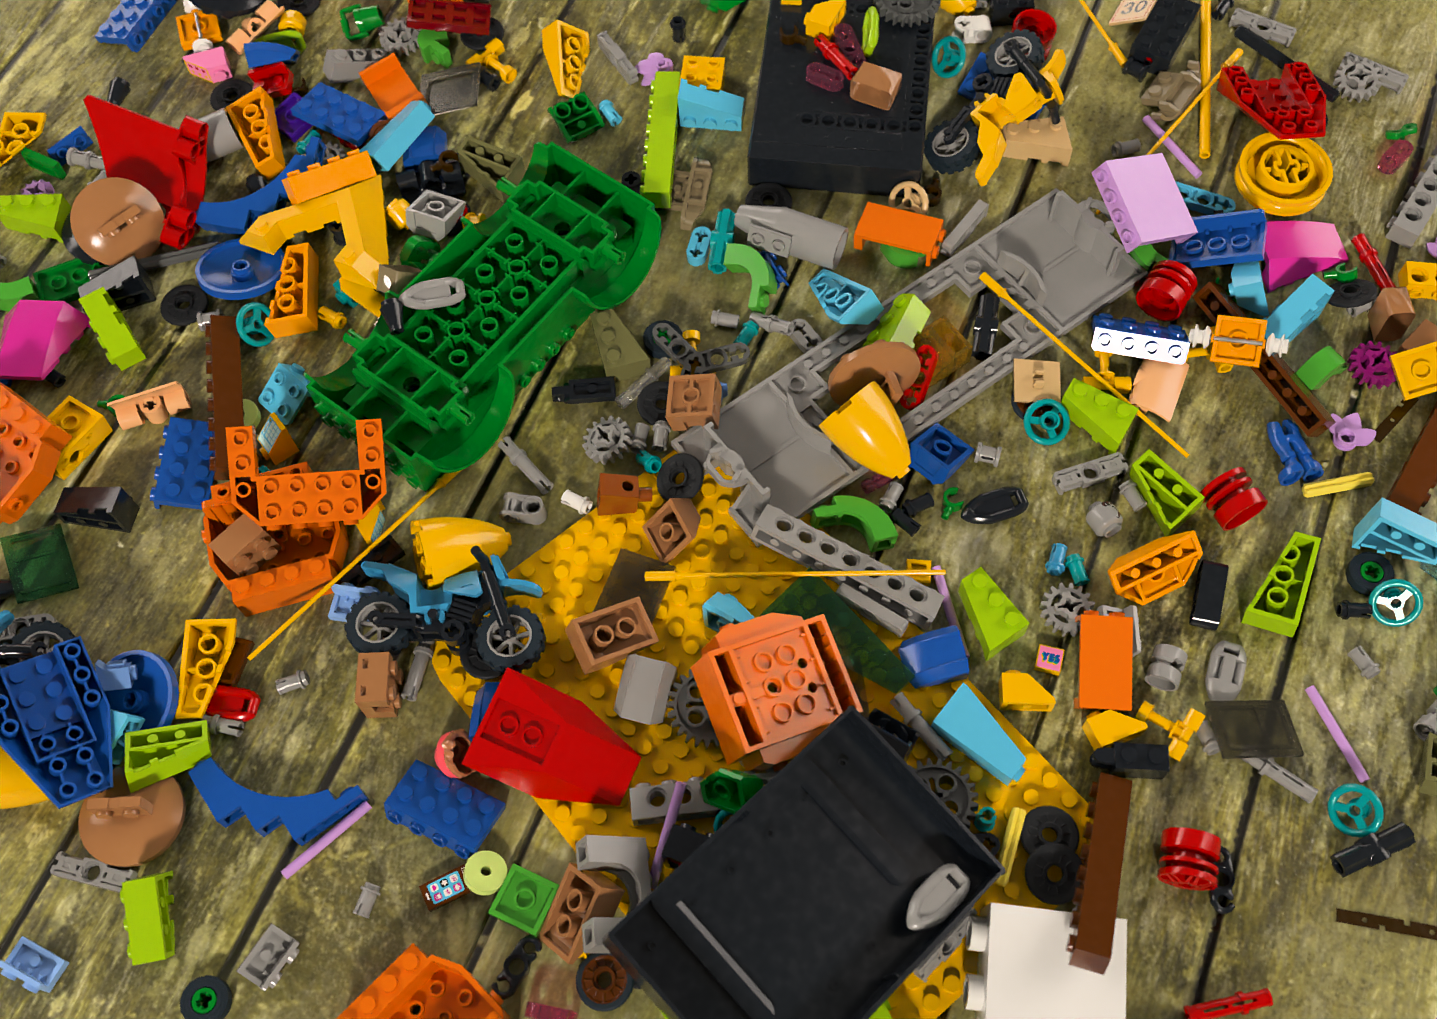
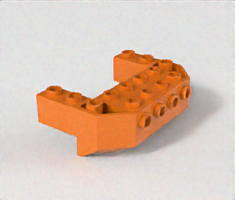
M382 418L356 420L359 468L345 471L281 475L259 474L255 426L225 427L231 503L257 525L266 526L267 530H280L282 525L292 524L293 529L307 528L308 523L317 522L318 527L333 526V521H343L344 525L359 524V520L364 519L387 493Z

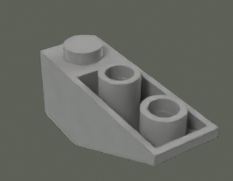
M379 48L327 50L322 70L330 83H347L361 78L359 72L388 55L384 49Z

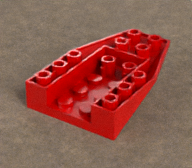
M1298 61L1285 64L1281 79L1270 78L1268 80L1249 79L1243 66L1233 65L1221 68L1217 91L1256 124L1279 140L1325 137L1326 95L1306 63Z
M507 667L461 764L536 798L620 806L642 757L582 701Z

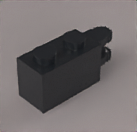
M1114 742L1111 748L1104 747L1102 749L1100 747L1095 749L1089 760L1094 768L1108 769L1110 775L1124 778L1163 779L1170 771L1168 745Z

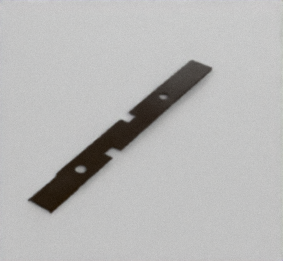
M1416 397L1406 401L1402 400L1401 403L1404 405L1402 407L1397 405L1376 428L1374 439L1380 443L1419 399Z
M1336 908V922L1379 929V925L1385 926V931L1437 940V926L1410 921V926L1404 925V920ZM1365 917L1367 922H1363L1362 918ZM1433 930L1434 935H1431L1429 931Z

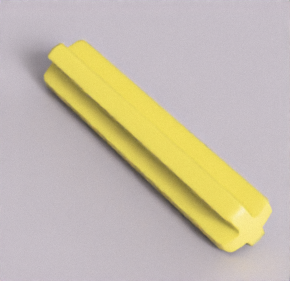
M1364 472L1306 483L1301 487V491L1304 497L1309 498L1368 487L1375 480L1371 472Z
M1013 807L998 857V861L1006 871L1004 875H1001L994 882L1000 886H1006L1008 883L1026 816V811L1018 807Z

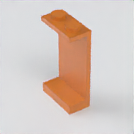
M394 52L359 72L367 89L390 121L411 101H424L427 103L423 94L417 90L402 68Z
M867 202L854 232V248L862 250L866 240L906 249L926 254L925 266L930 267L932 260L938 257L940 250L939 242L943 243L945 239L944 220Z
M1085 610L1083 614L1075 617V622H1080L1079 692L1078 698H1074V709L1132 711L1133 617H1125L1123 612H1109V616L1099 615V611Z

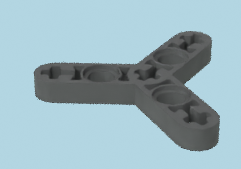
M658 323L652 331L655 343L682 368L681 375L686 373L691 375L692 368L690 364H693L694 361L699 363L694 374H710L742 366L750 358V349L742 342L697 352L667 323ZM659 331H667V337L671 340L669 345L665 337L659 338ZM675 345H683L685 352L681 355H676L672 349ZM736 350H740L741 353H744L743 358H739L738 355H735ZM726 352H729V356H731L730 362H728ZM719 354L724 358L722 364L715 365L711 362V357Z

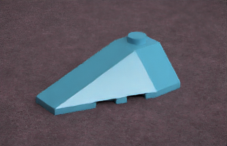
M1259 261L1234 263L1231 272L1232 283L1228 284L1230 297L1235 296L1238 306L1264 317L1269 316Z

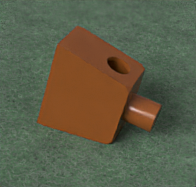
M600 473L597 489L598 516L637 512L638 502H652V487H639L637 476Z

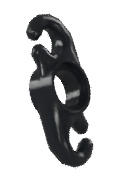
M1221 846L1224 861L1221 863H1211L1218 867L1219 872L1227 876L1228 884L1224 887L1217 885L1216 889L1209 890L1210 904L1215 911L1221 914H1228L1234 910L1235 905L1229 903L1226 907H1222L1218 904L1217 900L1220 896L1227 897L1229 901L1234 899L1232 887L1235 883L1231 854L1225 847Z
M528 935L522 938L506 958L503 971L497 976V981H507L510 986L509 990L501 992L496 982L491 985L492 990L503 1000L513 996L529 974L530 965L537 958V954L526 953L524 947L526 943L532 942L535 945L536 951L540 952L542 950V943L538 937ZM516 959L522 960L525 965L523 972L518 975L511 974L509 969L511 962Z

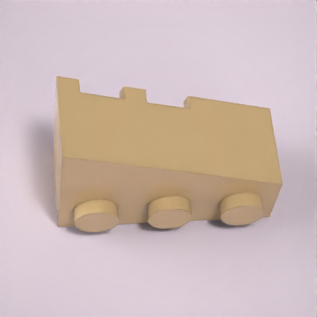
M1064 116L1060 117L1058 124H1052L1051 118L1024 120L1019 124L1010 122L1002 128L1001 133L1007 144L1002 157L1028 160V158L1040 159L1041 163L1048 164V161L1061 163V166L1068 167L1073 149Z

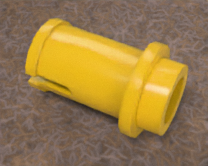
M322 306L318 310V313H320L317 314L318 318L330 323L333 328L342 329L345 327L347 318L344 313L335 312L327 306Z

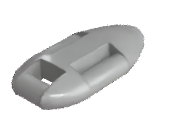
M444 277L416 283L406 289L398 299L406 307L428 310L459 303L465 298L466 293L463 280L454 277ZM455 288L456 293L452 294L451 289Z
M1225 640L1218 642L1214 646L1210 654L1205 677L1208 698L1216 709L1227 707L1237 698L1242 688L1247 665V656L1244 648L1241 645Z
M950 863L939 867L914 892L909 902L906 916L909 929L915 931L926 930L939 925L965 899L969 892L970 880L957 865ZM948 874L960 885L957 889L946 878Z

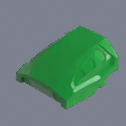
M585 91L576 94L566 102L557 103L553 106V109L552 107L547 109L567 144L582 139L605 127L601 116Z

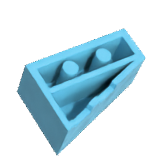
M681 78L678 93L681 127L742 131L745 114L744 97L721 90L716 93L707 90V86L702 84L699 87L687 84L688 80Z
M1312 274L1282 304H1279L1268 318L1264 317L1262 319L1268 321L1265 338L1267 339L1272 333H1274L1275 338H1281L1285 334V339H1289L1290 343L1320 316L1335 290Z
M1382 497L1355 526L1352 548L1360 549L1363 546L1377 549L1376 553L1385 554L1386 552L1401 554L1404 559L1436 565L1437 523Z

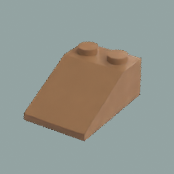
M639 596L572 619L565 629L584 675L608 667L627 658L628 655L635 654L659 642Z
M569 863L538 938L566 963L573 965L583 953L582 924L592 917H614L625 890L600 871L577 870V864Z

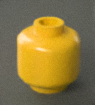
M296 10L285 11L281 15L278 24L279 32L295 30L304 36L307 26L306 19Z
M395 198L385 208L386 220L396 230H402L404 227L409 230V227L406 225L405 209L410 204L404 198L399 200Z

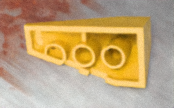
M556 19L542 29L543 50L558 95L570 99L579 94L581 88V75L585 71V59L589 56L590 52L589 32Z
M236 618L186 620L179 677V700L175 719L203 718L235 645Z

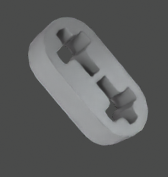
M794 319L792 321L795 328L790 338L804 354L814 348L813 346L808 347V341L811 345L816 344V346L822 342L821 337L804 319Z

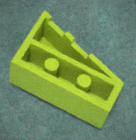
M901 293V295L894 299L890 310L880 318V323L875 330L868 334L867 340L862 347L883 339L886 342H904L906 345L914 348L913 339L916 333L920 334L931 311L915 294Z
M1150 449L1131 466L1129 476L1133 482H1136V488L1144 500L1147 501V507L1164 536L1172 535L1201 507L1205 497Z
M173 870L122 882L120 899L125 905L126 915L124 916L123 924L125 930L128 931L129 943L127 945V954L132 959V966L165 960L175 955L174 920L169 918L168 906L169 904H174V895H168V880L173 879Z

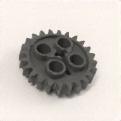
M873 0V5L879 11V17L886 16V22L892 19L893 25L900 22L901 27L905 23L912 27L914 22L920 26L921 20L927 23L928 17L934 18V14L938 13L941 0Z
M689 669V678L680 675L682 684L674 682L673 688L677 692H669V698L674 701L667 702V707L674 710L668 712L667 716L668 718H675L671 723L672 728L680 727L677 736L686 734L685 743L694 739L695 747L697 748L700 742H704V747L708 750L709 744L713 742L715 748L718 749L719 741L702 697L696 699L690 695V691L698 689L691 669ZM686 704H690L694 707L687 708ZM691 714H698L702 718V722L694 724L690 722L688 717Z
M928 758L927 765L923 766L918 760L916 769L910 766L930 788L929 780H934L935 794L948 808L957 812L955 815L970 829L971 823L969 820L975 821L976 814L973 811H978V803L974 802L978 800V793L973 792L975 790V783H968L970 775L965 774L961 776L962 767L959 766L953 770L951 761L946 766H942L941 758L938 759L936 765L932 764L931 759ZM945 783L951 785L953 788L950 790H943L939 786Z

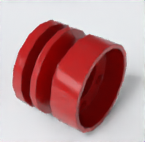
M1024 10L1016 16L1011 32H1014L1016 29L1020 31L1027 29L1030 33L1032 31L1035 32L1041 40L1046 60L1057 32L1056 22L1050 14L1042 10Z
M1159 261L1154 264L1147 279L1137 292V304L1143 312L1152 318L1161 321H1174L1180 317L1187 302L1198 285L1197 278L1193 271L1177 261Z
M1237 467L1221 474L1207 484L1200 492L1205 497L1203 502L1206 503L1208 510L1218 509L1213 516L1223 531H1228L1244 524L1260 513L1268 504V500L1259 488L1248 489L1253 481L1250 477H1246L1247 472L1243 467Z
M1171 827L1162 831L1160 849L1168 856H1163L1159 859L1160 868L1157 872V878L1166 884L1187 890L1209 891L1216 889L1218 880L1215 876L1219 874V869L1211 862H1216L1220 859L1221 839L1209 832L1193 828Z

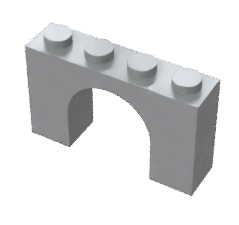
M585 835L576 843L577 870L609 872L617 876L624 883L629 894V909L626 915L651 893L652 876L649 873L648 866L650 853L646 846V838ZM592 917L582 924L583 952L610 953L602 944V938L624 917Z

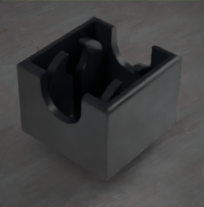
M874 708L869 717H865V719L907 762L920 736V732Z

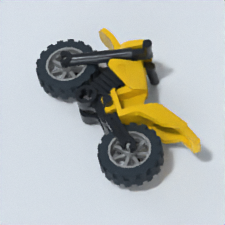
M1016 29L1014 32H1007L1003 37H998L994 44L990 45L989 52L986 53V64L991 75L983 73L973 80V87L976 92L973 101L968 106H964L956 118H952L951 121H943L941 125H936L933 131L928 133L927 140L924 142V154L934 171L938 170L941 174H945V172L948 174H954L956 171L962 172L965 167L969 168L973 164L972 162L979 158V152H982L983 157L975 171V177L980 186H985L999 166L1007 144L1001 133L1002 128L1010 122L1014 124L1021 123L1042 108V105L1049 109L1052 124L1060 122L1058 105L1063 104L1065 99L1057 79L1066 64L1065 53L1062 49H1056L1048 64L1040 70L1042 67L1041 63L1045 61V51L1039 36L1033 31L1030 33L1027 29H1023V31Z

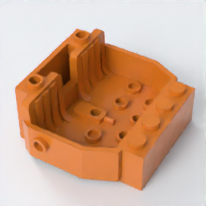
M1 382L0 524L2 522L12 524L22 517L50 483L61 450L73 436Z
M306 461L259 474L281 475L313 473ZM230 481L210 486L212 499L201 503L202 511L205 513L203 518L204 530L201 531L204 543L207 544L209 565L232 593L233 603L245 617L310 600L338 575L339 571H342L349 548V539L346 525L343 524V521H333V526L318 527V522L308 523L307 528L293 529L292 524L282 525L280 530H267L266 526H262L282 549L278 551L273 559L261 566L257 573L243 577L238 576L215 554L208 544L244 513L231 503ZM284 534L282 538L277 539L279 535ZM330 588L322 596L332 594L334 592Z
M769 613L735 625L734 623L724 625L719 628V632L701 649L702 658L691 667L727 765L742 761L746 771H765L773 768L774 772L782 770L789 761L795 758L849 706H854L859 713L863 712L824 614L803 620L802 616ZM768 685L774 687V693L768 690Z
M412 943L336 1019L511 1018L501 1006L504 1003L502 998L494 990L489 993L462 965L432 954L428 957L425 952ZM420 1005L421 1011L419 1014L413 1015L414 1007Z

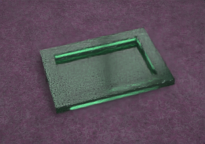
M60 523L0 538L17 604L79 589Z

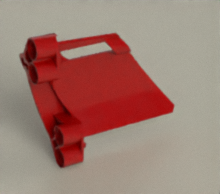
M90 94L87 95L83 101L95 130L107 178H125L142 185L151 192L158 203L162 204L166 210L159 242L179 250L183 249L201 229L195 221L197 217L196 211L199 209L200 202L204 201L208 123L186 115L180 128L177 129Z

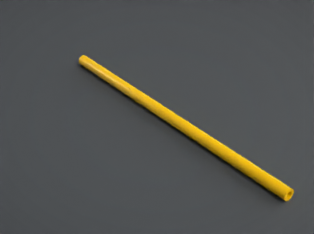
M1201 0L1200 72L1202 81L1200 93L1211 81V0ZM1211 88L1200 99L1199 157L1202 159L1210 157Z

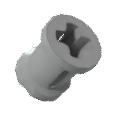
M221 308L216 309L214 312L203 313L201 311L197 313L198 326L202 332L205 331V324L210 322V315L224 316Z
M978 442L974 462L993 464V467L997 468L1002 447L994 448Z

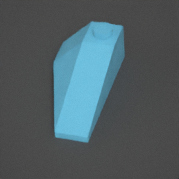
M825 268L808 283L828 318L840 324L869 325L884 310L872 289Z
M717 592L702 606L704 626L716 632H719V628L730 623L735 625L755 618L738 602L736 597L727 593L724 595Z

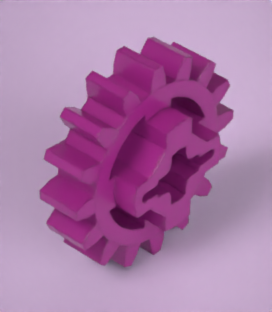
M1368 341L1366 345L1360 343L1351 352L1347 363L1350 364L1347 369L1348 371H1354L1351 376L1352 378L1358 377L1360 379L1358 384L1361 385L1366 382L1369 389L1373 385H1376L1377 389H1381L1383 385L1389 387L1392 382L1396 381L1389 356L1398 352H1390L1391 346L1388 345L1384 348L1380 341L1377 345H1374L1372 341Z

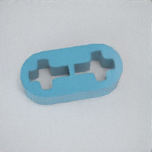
M700 226L692 232L686 250L687 261L692 266H700L707 259L711 231L707 227ZM701 236H705L703 237L702 242H699V238H701ZM699 250L700 254H698L697 257H693L695 256L696 251Z

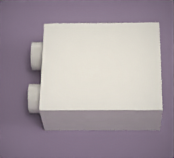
M999 903L988 904L980 909V917L970 915L968 918L966 948L970 951H978L977 975H965L963 985L964 1009L975 1010V1019H1126L1127 919L1116 918L1111 960L1104 975L1069 965L1070 952L1066 951V944L1069 934L1073 935L1074 928L1069 927L1072 912Z

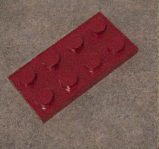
M409 0L406 20L407 28H414L416 30L427 29L437 32L448 31L459 34L489 35L491 4L451 0Z

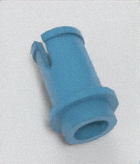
M1062 543L1052 544L1050 558L1046 562L1045 568L1048 574L1060 576L1065 571L1064 560L1068 547Z

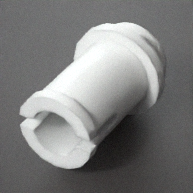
M567 489L561 497L562 504L578 510V513L581 515L588 514L592 509L593 502L587 496L582 497Z

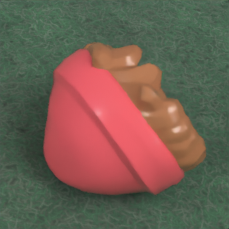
M463 728L443 734L434 752L438 768L450 778H463L476 771L461 764L471 744L468 738L469 734Z

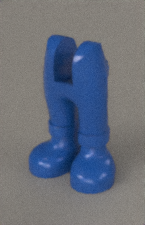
M1291 419L1283 420L1282 428L1277 421L1267 424V434L1270 443L1285 466L1278 474V481L1282 486L1294 484L1301 477L1304 482H1312L1324 474L1322 465L1312 458L1311 450L1306 445L1298 426Z

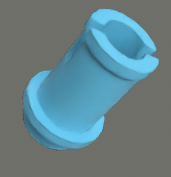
M606 99L599 103V113L607 118L611 126L615 127V124L619 125L622 122V117L614 109L612 101Z

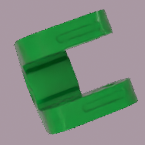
M411 236L399 254L401 265L423 270L439 254L440 245L428 237ZM422 259L429 260L426 265L420 263Z

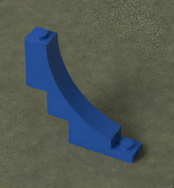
M311 136L310 142L306 146V156L295 154L287 167L268 185L240 199L214 203L200 202L199 209L196 211L197 217L195 222L207 231L243 236L259 216L286 208L287 202H290L282 183L283 179L288 178L286 173L298 169L300 173L308 171L307 166L318 162L322 166L326 145L319 137Z
M211 757L199 761L188 772L216 821L225 828L246 815L255 831L261 836L265 837L284 824L294 841L301 846L351 813L365 800H369L365 792L358 785L345 789L337 799L328 789L314 794L295 797L260 794L234 782L225 773L220 764Z

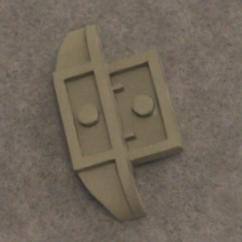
M1189 60L1187 71H1181L1180 74L1159 72L1141 97L1142 105L1159 107L1158 113H1151L1152 120L1171 121L1180 117L1201 91L1202 80L1199 61Z
M694 157L690 172L674 170L671 208L663 209L682 211L680 229L691 230L694 221L705 210L710 181L713 175L711 164L707 159Z

